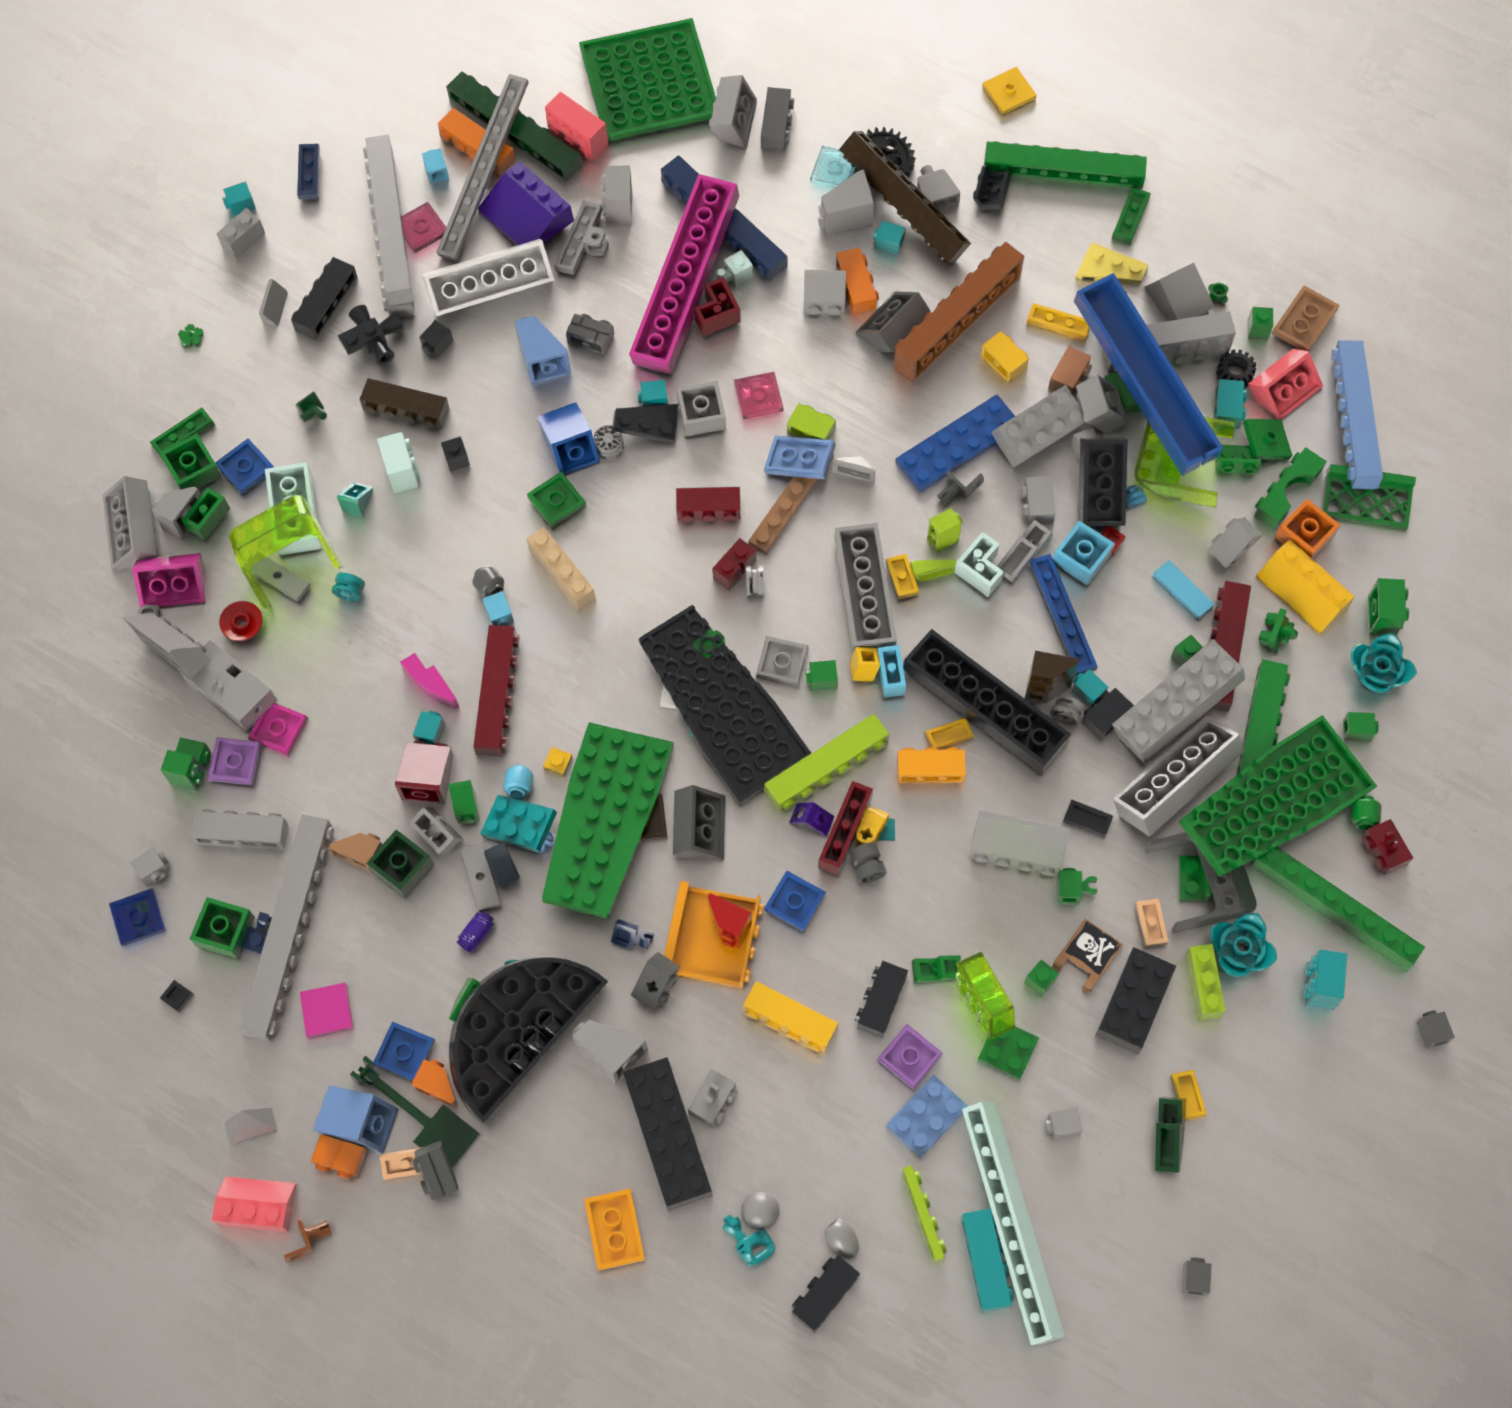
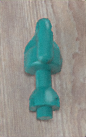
M728 1215L723 1219L725 1225L722 1228L736 1238L738 1243L735 1249L748 1266L757 1265L774 1254L775 1244L764 1228L746 1237L741 1230V1222L738 1217L733 1218L731 1215ZM765 1245L766 1248L753 1256L752 1250Z

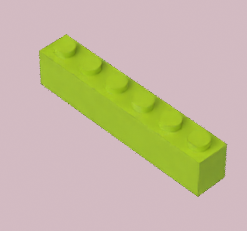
M873 713L764 784V792L779 812L783 809L789 810L797 803V800L802 797H809L815 792L814 789L820 785L826 786L833 780L834 776L839 773L841 775L851 769V765L857 761L859 763L865 761L874 750H882L888 744L889 733Z

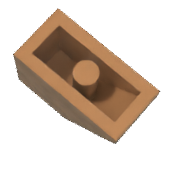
M358 833L331 843L328 849L332 855L370 870L366 863L382 846L380 838L374 834L368 833V835Z

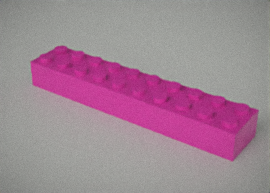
M698 174L629 352L634 365L672 375L695 314L694 308L699 304L705 284L740 195L736 183Z

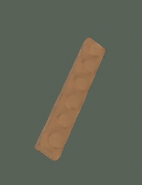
M793 477L753 533L748 544L767 555L819 479Z

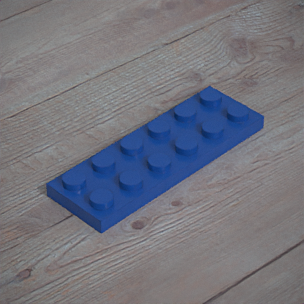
M996 394L898 456L895 462L921 493L946 477L947 471L950 473L954 472L996 445L997 442L991 432L1014 418L1015 415Z

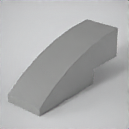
M1034 519L1025 533L1019 536L997 565L998 568L1004 571L1003 576L1010 582H1013L1030 564V560L1034 559L1053 536L1052 532Z

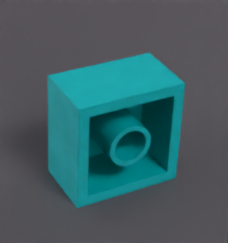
M1319 949L1314 956H1311V960L1305 966L1308 984L1304 985L1303 998H1306V1006L1334 1010L1344 999L1347 953Z

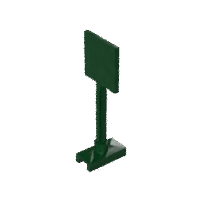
M365 1056L362 1059L365 1068L360 1067L358 1069L361 1072L359 1075L352 1071L350 1074L352 1080L358 1085L363 1081L369 1086L373 1085L424 1126L423 1130L413 1141L418 1147L421 1148L437 1141H442L453 1168L480 1133L444 1104L432 1118H429L379 1078L380 1075L373 1070V1061Z

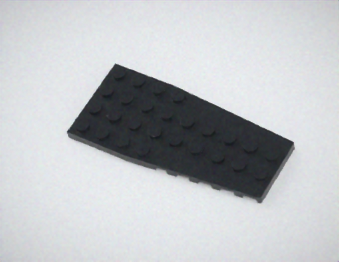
M691 605L641 636L639 643L701 751L740 805L762 791L766 782L810 755L811 751L776 702L761 684L755 681L750 671L739 662L733 651L729 650L724 643L716 650L717 642L720 643L723 639L718 634L714 637L704 636V633L711 629L706 619L702 618L695 610V606ZM698 638L701 639L699 642L700 650L705 654H712L709 659L692 647V644ZM705 640H711L714 643V648L712 650H705L702 648V643Z

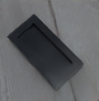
M1071 799L1063 822L1105 838L1113 815Z

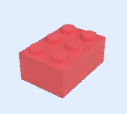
M561 91L545 106L550 133L555 137L561 138L570 148L578 150L581 157L594 162L609 147L606 123Z

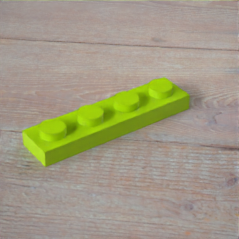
M912 1165L905 1167L902 1170V1174L934 1264L944 1260V1254L947 1253L943 1239L938 1240L936 1230H939L937 1221L934 1216L930 1217L927 1208L930 1207V1202L927 1194H922L919 1186L922 1184L918 1170L914 1171Z

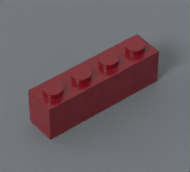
M855 781L851 782L819 857V869L837 876L840 875L864 812L872 799L873 788Z

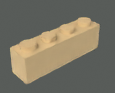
M545 527L526 538L531 553L578 611L596 600L593 587Z

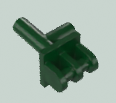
M314 391L295 404L302 413L299 417L304 423L315 415L321 420L327 418V413L323 411L324 407Z

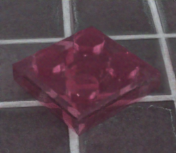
M775 372L734 380L743 419L784 411Z

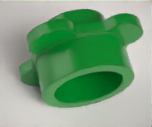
M1223 283L1209 285V296L1212 302L1220 301L1221 303H1226L1228 301V286Z

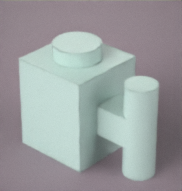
M742 250L724 260L725 270L722 268L717 270V279L724 277L726 282L730 280L735 287L753 278V265Z

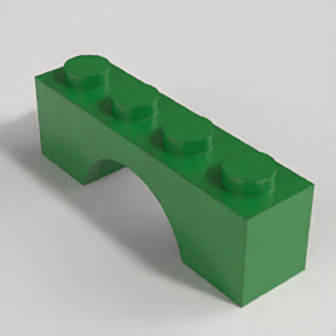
M1306 447L1301 453L1297 452L1290 461L1292 465L1289 468L1285 467L1278 476L1280 480L1270 485L1267 490L1269 494L1265 498L1261 497L1256 503L1255 508L1257 510L1254 517L1273 530H1276L1291 508L1286 498L1285 490L1295 484L1311 486L1322 472L1327 461Z

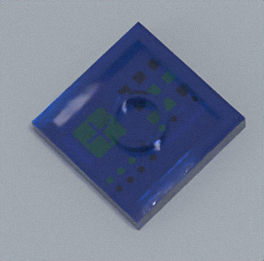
M153 888L109 903L122 946L166 931Z

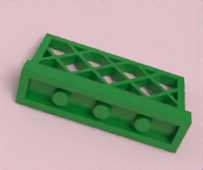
M1330 464L1326 470V486L1322 511L1331 518L1408 529L1416 477L1382 472L1383 478L1378 488L1383 489L1387 496L1379 501L1371 492L1374 489H1364L1366 492L1357 498L1350 489L1352 487L1351 480H1348L1347 477L1349 467ZM1331 481L1340 482L1345 489L1336 494L1331 488ZM1346 491L1354 500L1347 506L1339 499V496ZM1397 491L1407 492L1406 501L1401 504L1393 496ZM1367 494L1375 503L1368 509L1360 501ZM1388 498L1396 505V508L1389 513L1381 504ZM1334 499L1342 508L1337 513L1328 511V504ZM1357 503L1363 513L1358 516L1352 515L1347 508ZM1378 506L1384 516L1380 519H1375L1369 511ZM1399 509L1404 515L1403 523L1395 522L1391 514Z

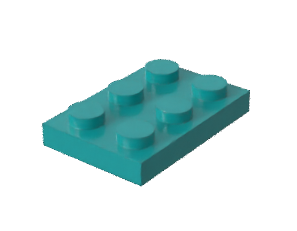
M497 795L480 835L483 838L540 853L557 812L552 808Z

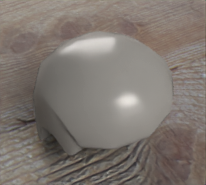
M756 1192L747 1196L742 1204V1217L744 1221L755 1229L773 1226L780 1215L779 1204L775 1197L765 1192Z

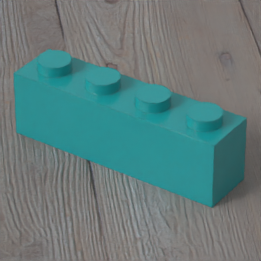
M991 1208L963 1213L961 1221L981 1313L1010 1308L1012 1306L1011 1301L1015 1300L1012 1286L1008 1287L1006 1277H1009L1007 1263L1002 1262L1001 1253L1004 1251L1000 1238H997L995 1229L997 1227L991 1213Z

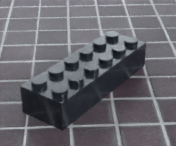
M668 1057L624 1071L625 1081L667 1211L713 1196Z

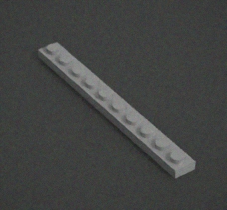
M509 74L437 249L436 253L440 257L457 261L529 84L527 78Z

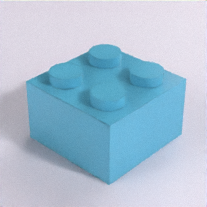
M1078 521L1055 551L1053 561L1056 566L1088 586L1112 555L1115 543L1081 521Z

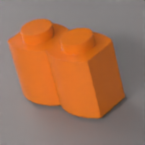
M320 1134L310 1162L316 1165V1170L328 1173L330 1169L338 1171L337 1176L350 1180L352 1176L358 1178L368 1150L364 1147Z

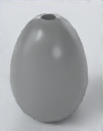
M837 1219L825 1229L826 1241L834 1251L846 1258H852L857 1255L859 1251L858 1239L853 1228L846 1221Z

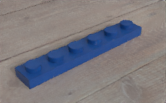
M1051 554L1031 559L1030 566L1068 657L1079 658L1076 676L1080 673L1085 674L1089 669L1091 671L1097 670V663Z

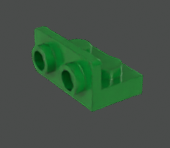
M1222 445L1224 449L1219 457L1215 459L1216 471L1224 473H1258L1262 461L1261 459H1253L1250 446Z
M1179 856V902L1206 903L1210 895H1213L1200 857Z

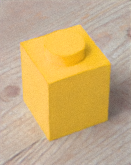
M855 648L849 662L852 681H874L880 667L877 648Z

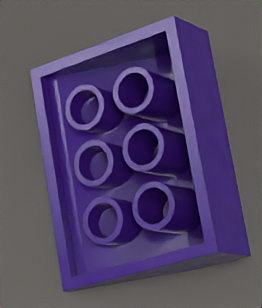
M521 161L502 175L478 207V211L517 246L537 239H541L544 244L574 222L570 204Z

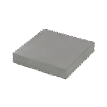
M766 636L756 678L799 687L808 645Z

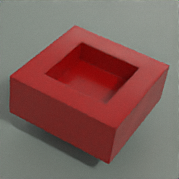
M1107 526L1101 534L1115 543L1112 555L1115 554L1126 538L1125 535L1111 526Z

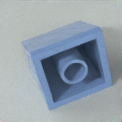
M535 316L523 317L515 321L520 348L531 384L571 374L567 349Z
M329 1085L313 1130L319 1134L383 1154L399 1109L373 1094Z

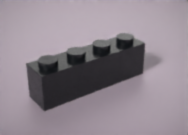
M333 257L324 266L323 273L319 279L317 278L314 281L313 288L309 294L304 296L301 306L292 315L291 322L295 331L317 340L358 277L353 265Z

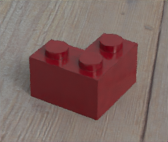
M724 277L706 283L705 297L708 303L694 308L695 322L703 337L741 322L740 307Z

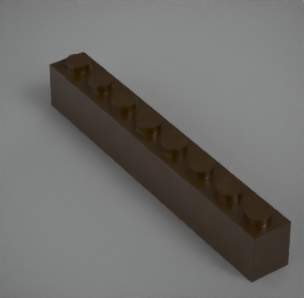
M863 131L852 132L839 149L843 153V158L847 162L852 163L857 168V172L864 170L866 178L870 181V186L884 196L883 199L891 206L893 205L898 210L897 214L911 224L910 227L913 231L925 238L924 242L938 252L941 260L948 263L956 262L971 245L969 240Z

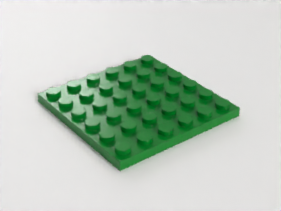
M693 18L579 42L599 119L606 123L608 142L712 118L713 103L716 100V95Z

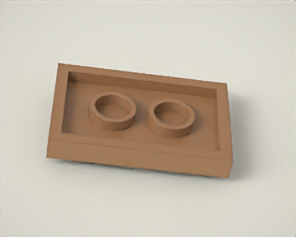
M1304 285L1273 329L1272 334L1300 350L1309 352L1340 305Z

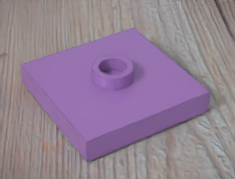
M217 737L208 780L253 786L262 744L257 741Z
M906 1024L877 1060L914 1090L941 1058L943 1053L911 1026Z

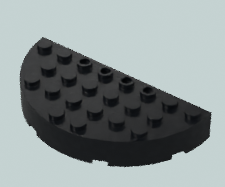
M534 957L514 961L498 968L472 989L459 1008L453 1023L449 1041V1064L457 1093L469 1112L479 1122L484 1123L607 984L608 981L603 976L585 965L567 959Z

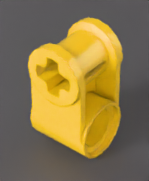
M868 805L856 832L857 847L866 843L877 842L887 824L889 813Z

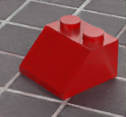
M709 893V910L719 939L722 940L721 943L730 948H734V946L740 948L751 928V912Z

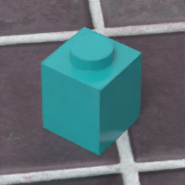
M246 181L223 189L226 196L222 198L226 210L231 209L233 216L240 214L246 208L249 211L256 209Z
M882 221L880 227H876L873 234V239L876 240L875 248L898 255L904 240L905 227Z
M665 380L640 382L641 391H637L638 403H643V406L668 404Z
M1089 669L1085 674L1080 673L1073 680L1072 692L1089 707L1090 705L1095 706L1099 702L1098 699L1109 687Z
M421 711L413 732L415 741H422L427 745L439 743L445 727L443 717L434 711H429L428 713Z

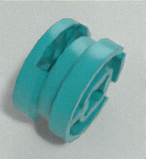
M337 573L335 577L336 584L331 589L332 593L347 601H359L362 596L361 591L365 587V581L353 574Z

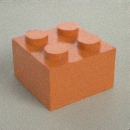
M1306 499L1279 527L1275 538L1283 545L1290 539L1309 557L1314 559L1335 537L1341 525L1310 500Z

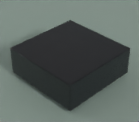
M173 980L160 999L177 1012H180L194 994L176 980Z

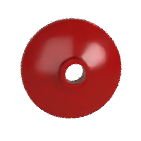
M237 601L228 605L222 611L219 619V626L224 636L238 642L246 641L256 636L263 624V616L260 609L248 601ZM241 622H246L244 626H239Z

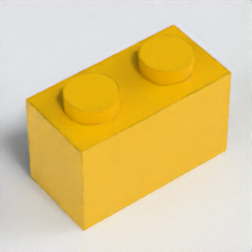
M1002 331L982 345L981 356L1008 383L1027 369L1029 361L1027 353L1023 349H1019L1014 344L1012 338L1005 335Z

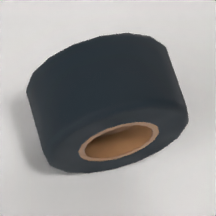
M500 843L484 851L499 887L520 878L505 843Z

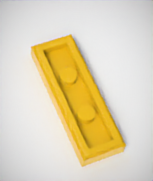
M1036 303L1032 304L1026 322L1027 324L1083 341L1086 340L1090 329L1082 317Z

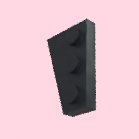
M678 404L616 408L613 416L612 431L673 444L675 441Z

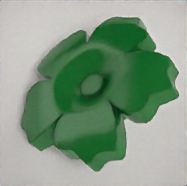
M188 324L185 327V331L179 330L178 336L182 340L181 344L184 347H190L192 344L197 346L202 340L203 330L198 327L195 328L193 324Z

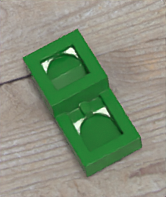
M960 955L915 958L911 961L914 983L942 982L963 978Z

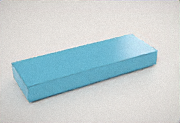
M1170 560L1153 573V577L1197 620L1214 607L1215 604Z

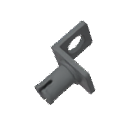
M947 471L946 477L950 484L937 494V497L940 501L943 500L942 503L944 505H947L958 493H962L968 498L984 482V476L980 473L965 487Z

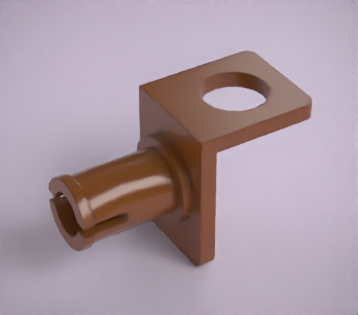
M301 1218L298 1219L297 1223L305 1247L285 1254V1263L311 1254L312 1241L331 1235L332 1232L328 1221L325 1220L306 1228V1226H303Z

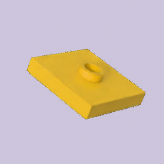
M1017 66L983 82L982 85L1002 115L1037 98V94Z

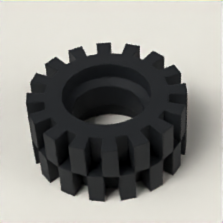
M1235 349L1231 350V353L1227 351L1219 360L1216 370L1217 379L1244 381V387L1245 385L1248 387V383L1253 380L1256 372V362H1253L1254 358L1252 356L1248 358V352L1242 354L1240 349L1238 353H1236ZM1230 365H1238L1243 368L1244 373L1241 375L1233 374L1229 371L1228 367Z

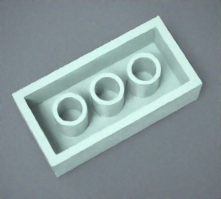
M304 462L265 469L273 541L279 556L322 549L313 478L308 463Z

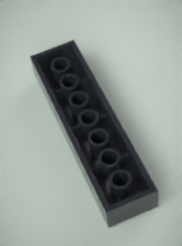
M933 629L924 636L904 659L903 670L1039 774L1042 775L1069 743L1071 737L1069 731Z

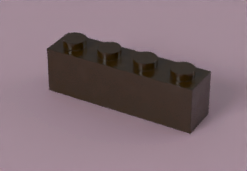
M367 378L359 399L363 410L368 413H380L388 418L393 419L396 417L404 419L408 423L424 424L429 428L437 427L442 429L450 408L447 397Z

